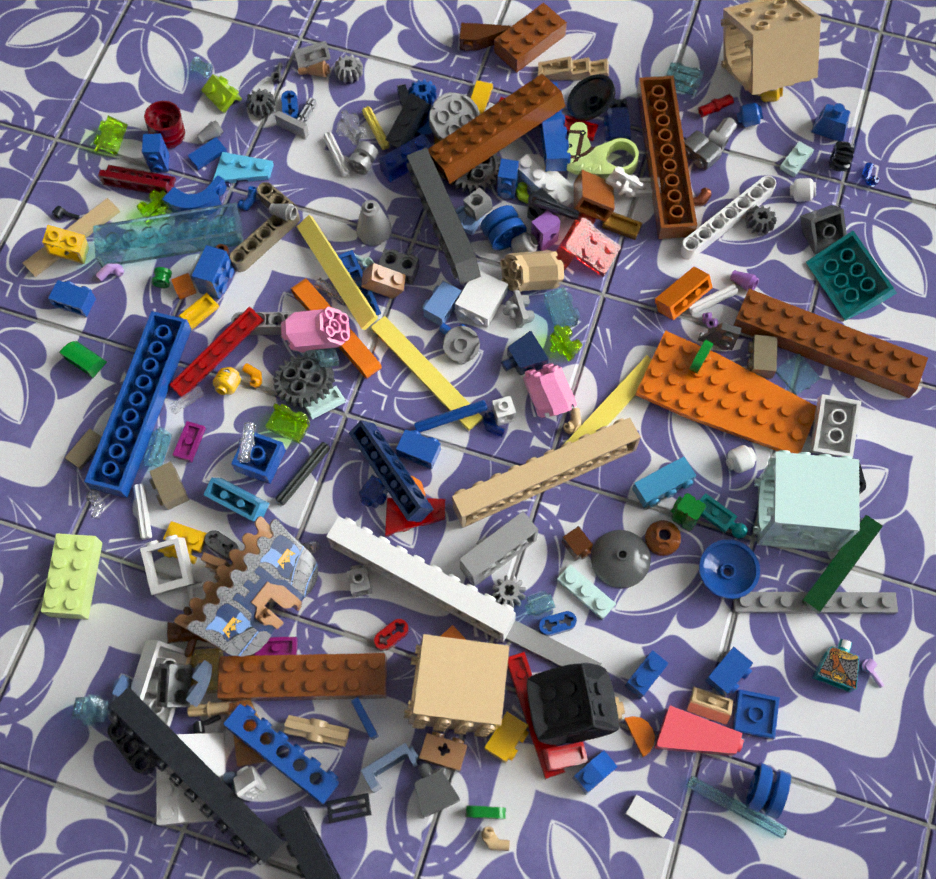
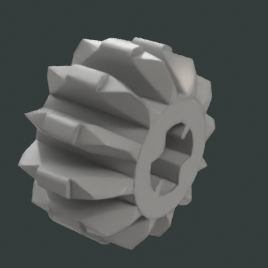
M346 54L344 58L339 57V61H335L334 69L339 81L343 80L345 84L348 81L353 83V80L359 81V77H362L363 64L360 62L359 57L354 58L353 54L350 57Z
M507 575L504 576V582L501 579H497L498 585H493V590L496 592L492 593L494 598H498L496 602L508 604L513 609L514 603L517 606H521L520 600H525L526 597L522 594L526 592V587H520L523 583L522 580L515 582L516 576H512V579L508 580ZM506 589L509 591L510 589L513 590L512 596L510 594L508 596L505 595Z

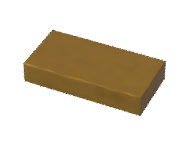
M612 212L608 220L603 223L602 228L636 240L642 222Z

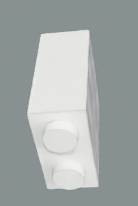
M480 271L481 277L471 280L466 284L455 303V312L462 318L467 317L473 320L479 326L484 325L488 327L508 293V284Z

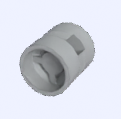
M359 141L354 149V153H352L347 162L349 168L357 174L366 175L378 155V150L366 141Z

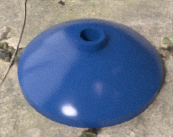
M720 540L711 544L703 552L699 562V574L705 587L716 596L724 599H738L746 596L756 587L760 577V565L755 553L745 544L736 540ZM724 570H728L730 575H725Z

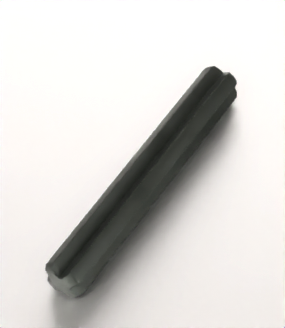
M320 443L277 495L276 501L283 506L287 503L328 453L330 447L326 443Z

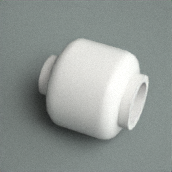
M811 178L796 179L794 185H790V196H794L796 202L811 201L816 196V182H813Z
M740 445L728 452L726 464L730 470H734L736 473H743L754 467L757 457L751 447Z

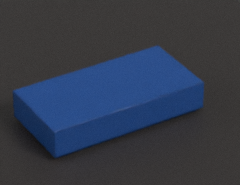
M215 137L190 153L188 158L200 170L220 157L222 152H227L219 139Z
M358 697L353 699L351 703L370 739L378 738L379 735Z

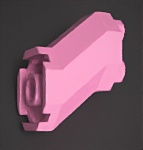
M331 307L321 310L294 312L281 322L282 338L288 340L290 343L288 346L291 350L302 353L308 350L336 348L349 340V318L345 313Z
M548 363L542 366L543 369L537 371L536 369H530L525 372L526 376L523 377V380L539 417H545L544 413L555 416L570 411L572 409L571 406H577L562 367Z

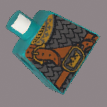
M840 639L837 648L831 646L826 649L812 679L847 692L856 690L859 656L849 653L852 643L848 640Z

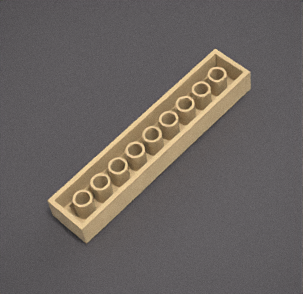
M621 418L609 427L603 426L597 429L596 433L581 436L578 441L573 443L571 441L567 442L555 451L554 449L548 450L543 454L544 456L530 458L526 461V464L512 466L508 469V472L494 474L485 482L478 481L467 490L460 489L456 491L452 496L453 509L462 528L636 451L641 437L631 418L625 420Z

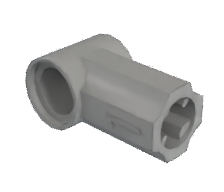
M730 117L724 118L717 129L713 130L708 137L709 141L717 144L722 151L737 127L734 119Z

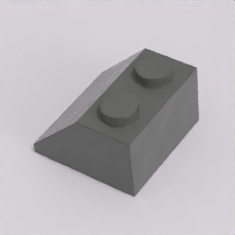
M830 205L800 216L802 233L814 254L820 253L847 235L843 208Z

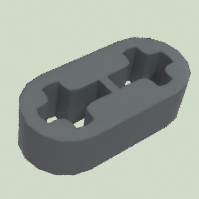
M209 531L205 536L207 546L227 560H230L229 553L224 546L240 550L233 540L219 531ZM212 537H213V538H216V537H217V539H218L221 543H220V545L217 544L216 542H213V543H212V541H211L210 539H211Z

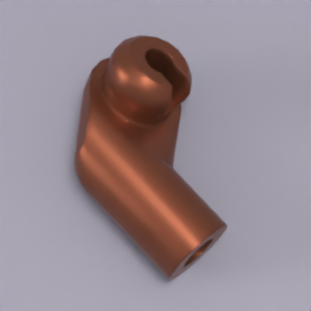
M706 187L702 188L698 197H693L694 206L705 205L711 198V190Z

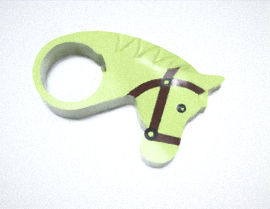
M576 122L571 126L568 138L569 149L567 153L571 154V162L567 164V171L578 176L581 170L607 179L617 167L608 163L607 158L616 150H625L634 158L631 164L621 167L624 169V172L632 175L636 171L639 151L632 141L618 138L592 147L587 138L586 124Z

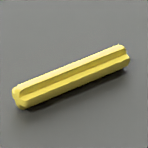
M371 107L363 108V115L381 149H388L390 143L385 140L386 135Z

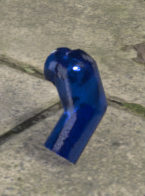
M486 412L485 416H483V424L486 431L503 437L505 428L496 425L493 412Z

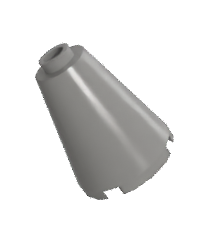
M367 200L361 206L356 233L366 245H381L391 235V223L376 201Z

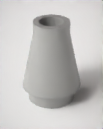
M215 120L214 122L211 121L197 136L202 143H205L215 137H220L224 131Z
M272 203L269 207V213L288 222L294 221L297 217V207L293 206V204Z

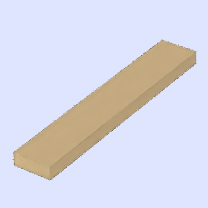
M107 198L66 230L85 235L87 238L120 213V210ZM42 247L25 260L23 265L36 277L61 257L48 254L45 247Z

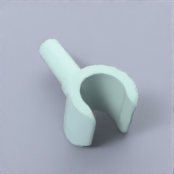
M355 254L356 259L362 263L365 269L374 263L370 257L362 258Z

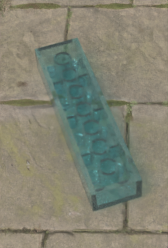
M237 202L93 226L95 257L102 268L106 264L123 265L204 251L206 245L216 247L218 244H223L227 247L237 246L244 241L241 214Z

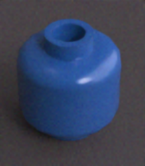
M755 102L742 105L740 112L737 113L738 123H742L744 127L760 124L761 119H763L761 105L758 106Z

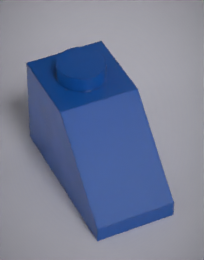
M603 750L575 774L573 780L587 795L618 766Z

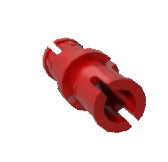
M729 93L721 98L712 99L708 104L698 107L699 115L703 118L708 114L717 113L722 108L734 104L733 96Z

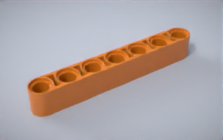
M306 278L290 288L294 297L306 311L331 307ZM349 328V340L338 348L363 377L368 379L379 371L382 366Z

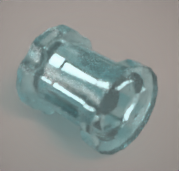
M195 57L191 61L190 69L193 72H199L204 78H208L213 71V66L210 63L203 62L201 58Z

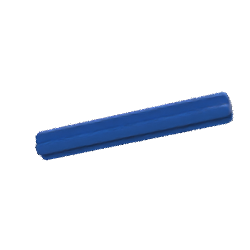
M481 400L415 422V430L420 433L487 411V404L485 400Z

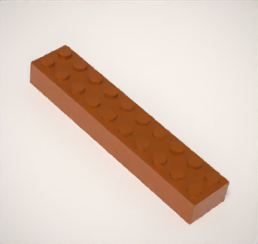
M674 75L642 77L638 81L637 96L649 178L651 179L650 184L658 239L684 238L697 229V219ZM657 177L660 178L661 193H660V191H659V185H658V178H657Z
M748 289L733 326L740 327L742 333L752 337L754 335L777 337V347L907 398H910L918 389L928 357L752 289Z

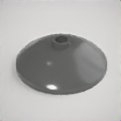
M613 530L605 533L596 541L591 553V564L597 577L605 584L615 588H629L637 585L645 578L650 568L651 556L648 546L638 535L626 530ZM619 553H625L626 557L621 558Z

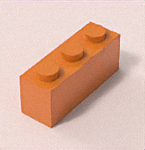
M692 267L655 298L658 312L674 321L713 288L710 274Z

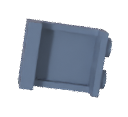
M406 743L361 769L365 780L374 793L382 789L376 777L406 758L410 759L414 768L418 766L416 761L419 760V757L413 746L408 748Z

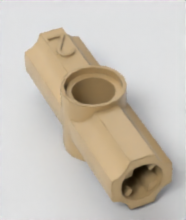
M288 715L284 726V733L288 735L303 737L305 740L323 744L325 742L342 747L346 746L350 730L346 727L328 724V722L314 718L309 720Z

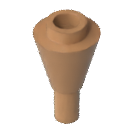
M324 60L308 67L298 68V74H309L327 78V75L330 74V67Z

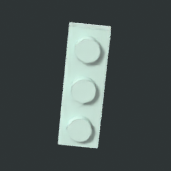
M571 565L557 578V581L602 620L616 605L613 600Z

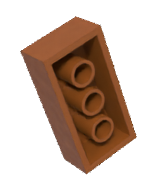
M542 3L494 39V53L517 73L566 36L567 22L549 6Z

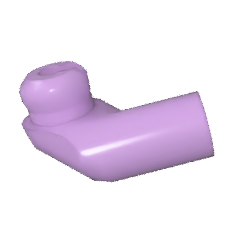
M106 264L96 273V276L101 281L109 274L121 277L124 274V269L120 264Z

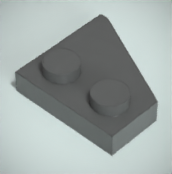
M721 323L717 327L710 328L706 334L701 332L698 341L704 342L706 339L720 349L733 350L741 328Z

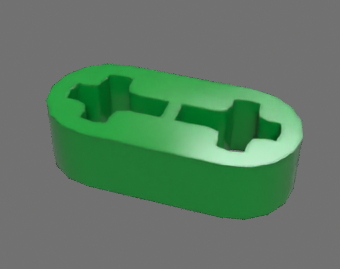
M705 339L689 370L695 373L699 372L714 343Z
M466 806L465 817L506 819V808Z

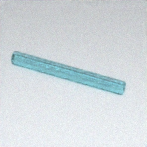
M694 776L690 777L687 783L689 788L779 838L785 837L788 830L787 827L759 812L747 809L745 804Z

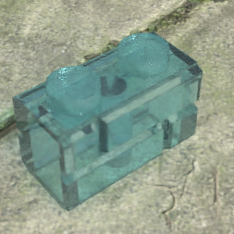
M671 62L666 76L674 75L677 91L696 96L704 71H700L696 67L684 66L682 63Z
M565 287L544 294L543 301L557 332L578 324V318H580L577 307H573L572 295L566 291Z

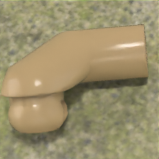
M572 408L570 410L571 420L563 425L564 431L568 434L574 433L582 425L579 408Z
M486 826L483 829L481 836L489 849L509 851L510 840L498 839L494 829L490 826Z

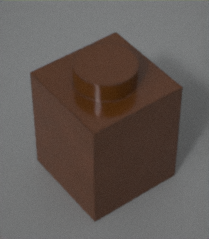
M579 526L563 536L562 543L575 561L579 558L583 560L592 553L593 544Z

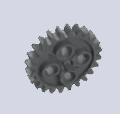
M497 153L452 182L451 185H456V189L461 187L462 192H465L467 189L469 194H471L472 190L476 191L478 188H481L484 192L486 187L491 190V184L497 185L501 163L500 156H497Z
M305 352L304 356L301 357L297 353V358L290 356L291 361L284 360L285 365L278 366L280 371H275L276 377H273L275 382L273 385L277 396H280L281 401L285 400L287 405L292 402L295 407L300 403L301 408H303L304 403H307L310 407L312 401L318 404L317 399L321 398L324 400L323 394L329 395V389H333L332 383L335 382L331 364H328L327 359L322 360L321 355L315 357V354L312 353L309 357L307 352Z

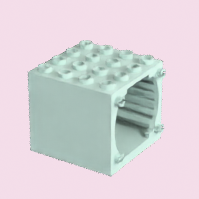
M780 450L775 452L772 458L769 457V463L759 478L754 480V487H758L757 526L753 527V534H757V545L836 553L860 531L859 459H852L850 456L831 457L829 454L817 456L811 455L808 452L796 454L790 453L787 450Z

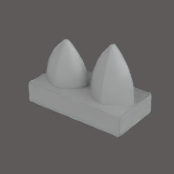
M326 41L304 48L299 47L293 51L298 68H304L331 59Z

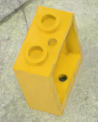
M47 225L42 240L47 253L84 264L89 250L85 235Z

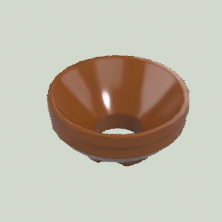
M659 520L648 527L645 533V543L654 554L668 556L679 548L681 534L677 526L672 522ZM667 530L670 533V539L662 540L659 537V532Z

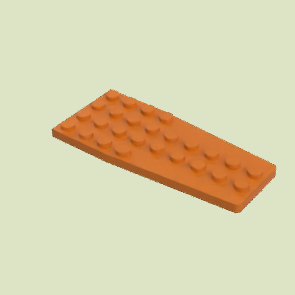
M665 330L635 394L636 396L692 421L775 451L787 450L790 453H801L815 419L816 406L711 350L699 372L695 373L689 370L701 346Z

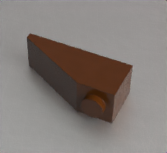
M461 22L460 50L478 51L493 46L494 39L511 26Z

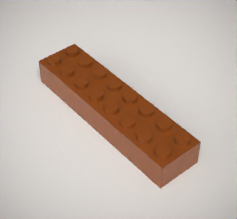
M540 74L427 149L436 169L451 184L566 107L562 91L544 74Z
M385 653L220 656L217 698L222 702L355 699L357 697L359 699H387V657Z

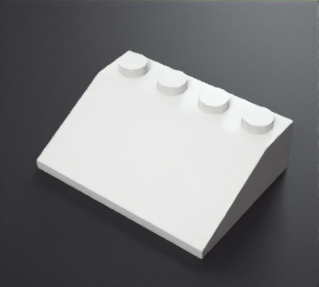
M225 733L178 734L187 746L224 782V773H226ZM156 768L157 825L171 826L215 821L211 816L206 818L199 811L201 806L196 801L192 803L185 797V790L181 786L177 788L168 779L170 775L165 770L161 772Z

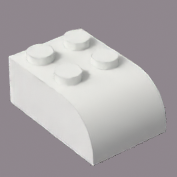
M824 394L817 398L811 436L812 452L840 457L850 456L853 458L861 401Z

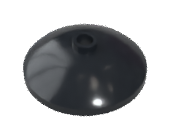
M602 74L591 75L581 80L574 86L568 96L567 109L575 119L582 121L591 120L602 115L615 98L616 88L613 81L608 76Z

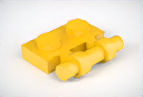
M171 521L163 539L165 540L166 537L172 535L185 538L191 564H195L197 557L192 556L193 551L201 553L207 533ZM175 545L157 550L163 553L165 557L178 559Z

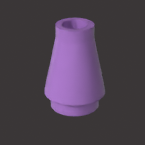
M736 270L730 276L731 281H734L746 291L748 289L755 290L759 282V278L756 275Z

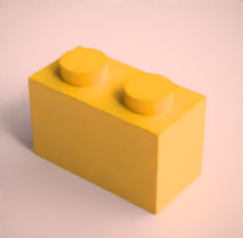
M506 712L502 718L501 726L494 731L484 750L505 764L508 759L512 761L518 752L515 749L519 741L523 743L529 734L526 730L528 724Z

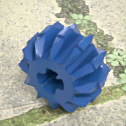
M425 78L423 81L417 79V83L412 82L411 87L408 89L409 95L412 93L430 105H433L434 100L437 98L435 85L431 81L426 82Z

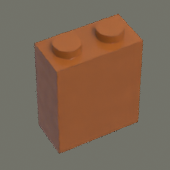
M581 170L574 181V209L606 222L615 209L614 187L605 183L606 179Z

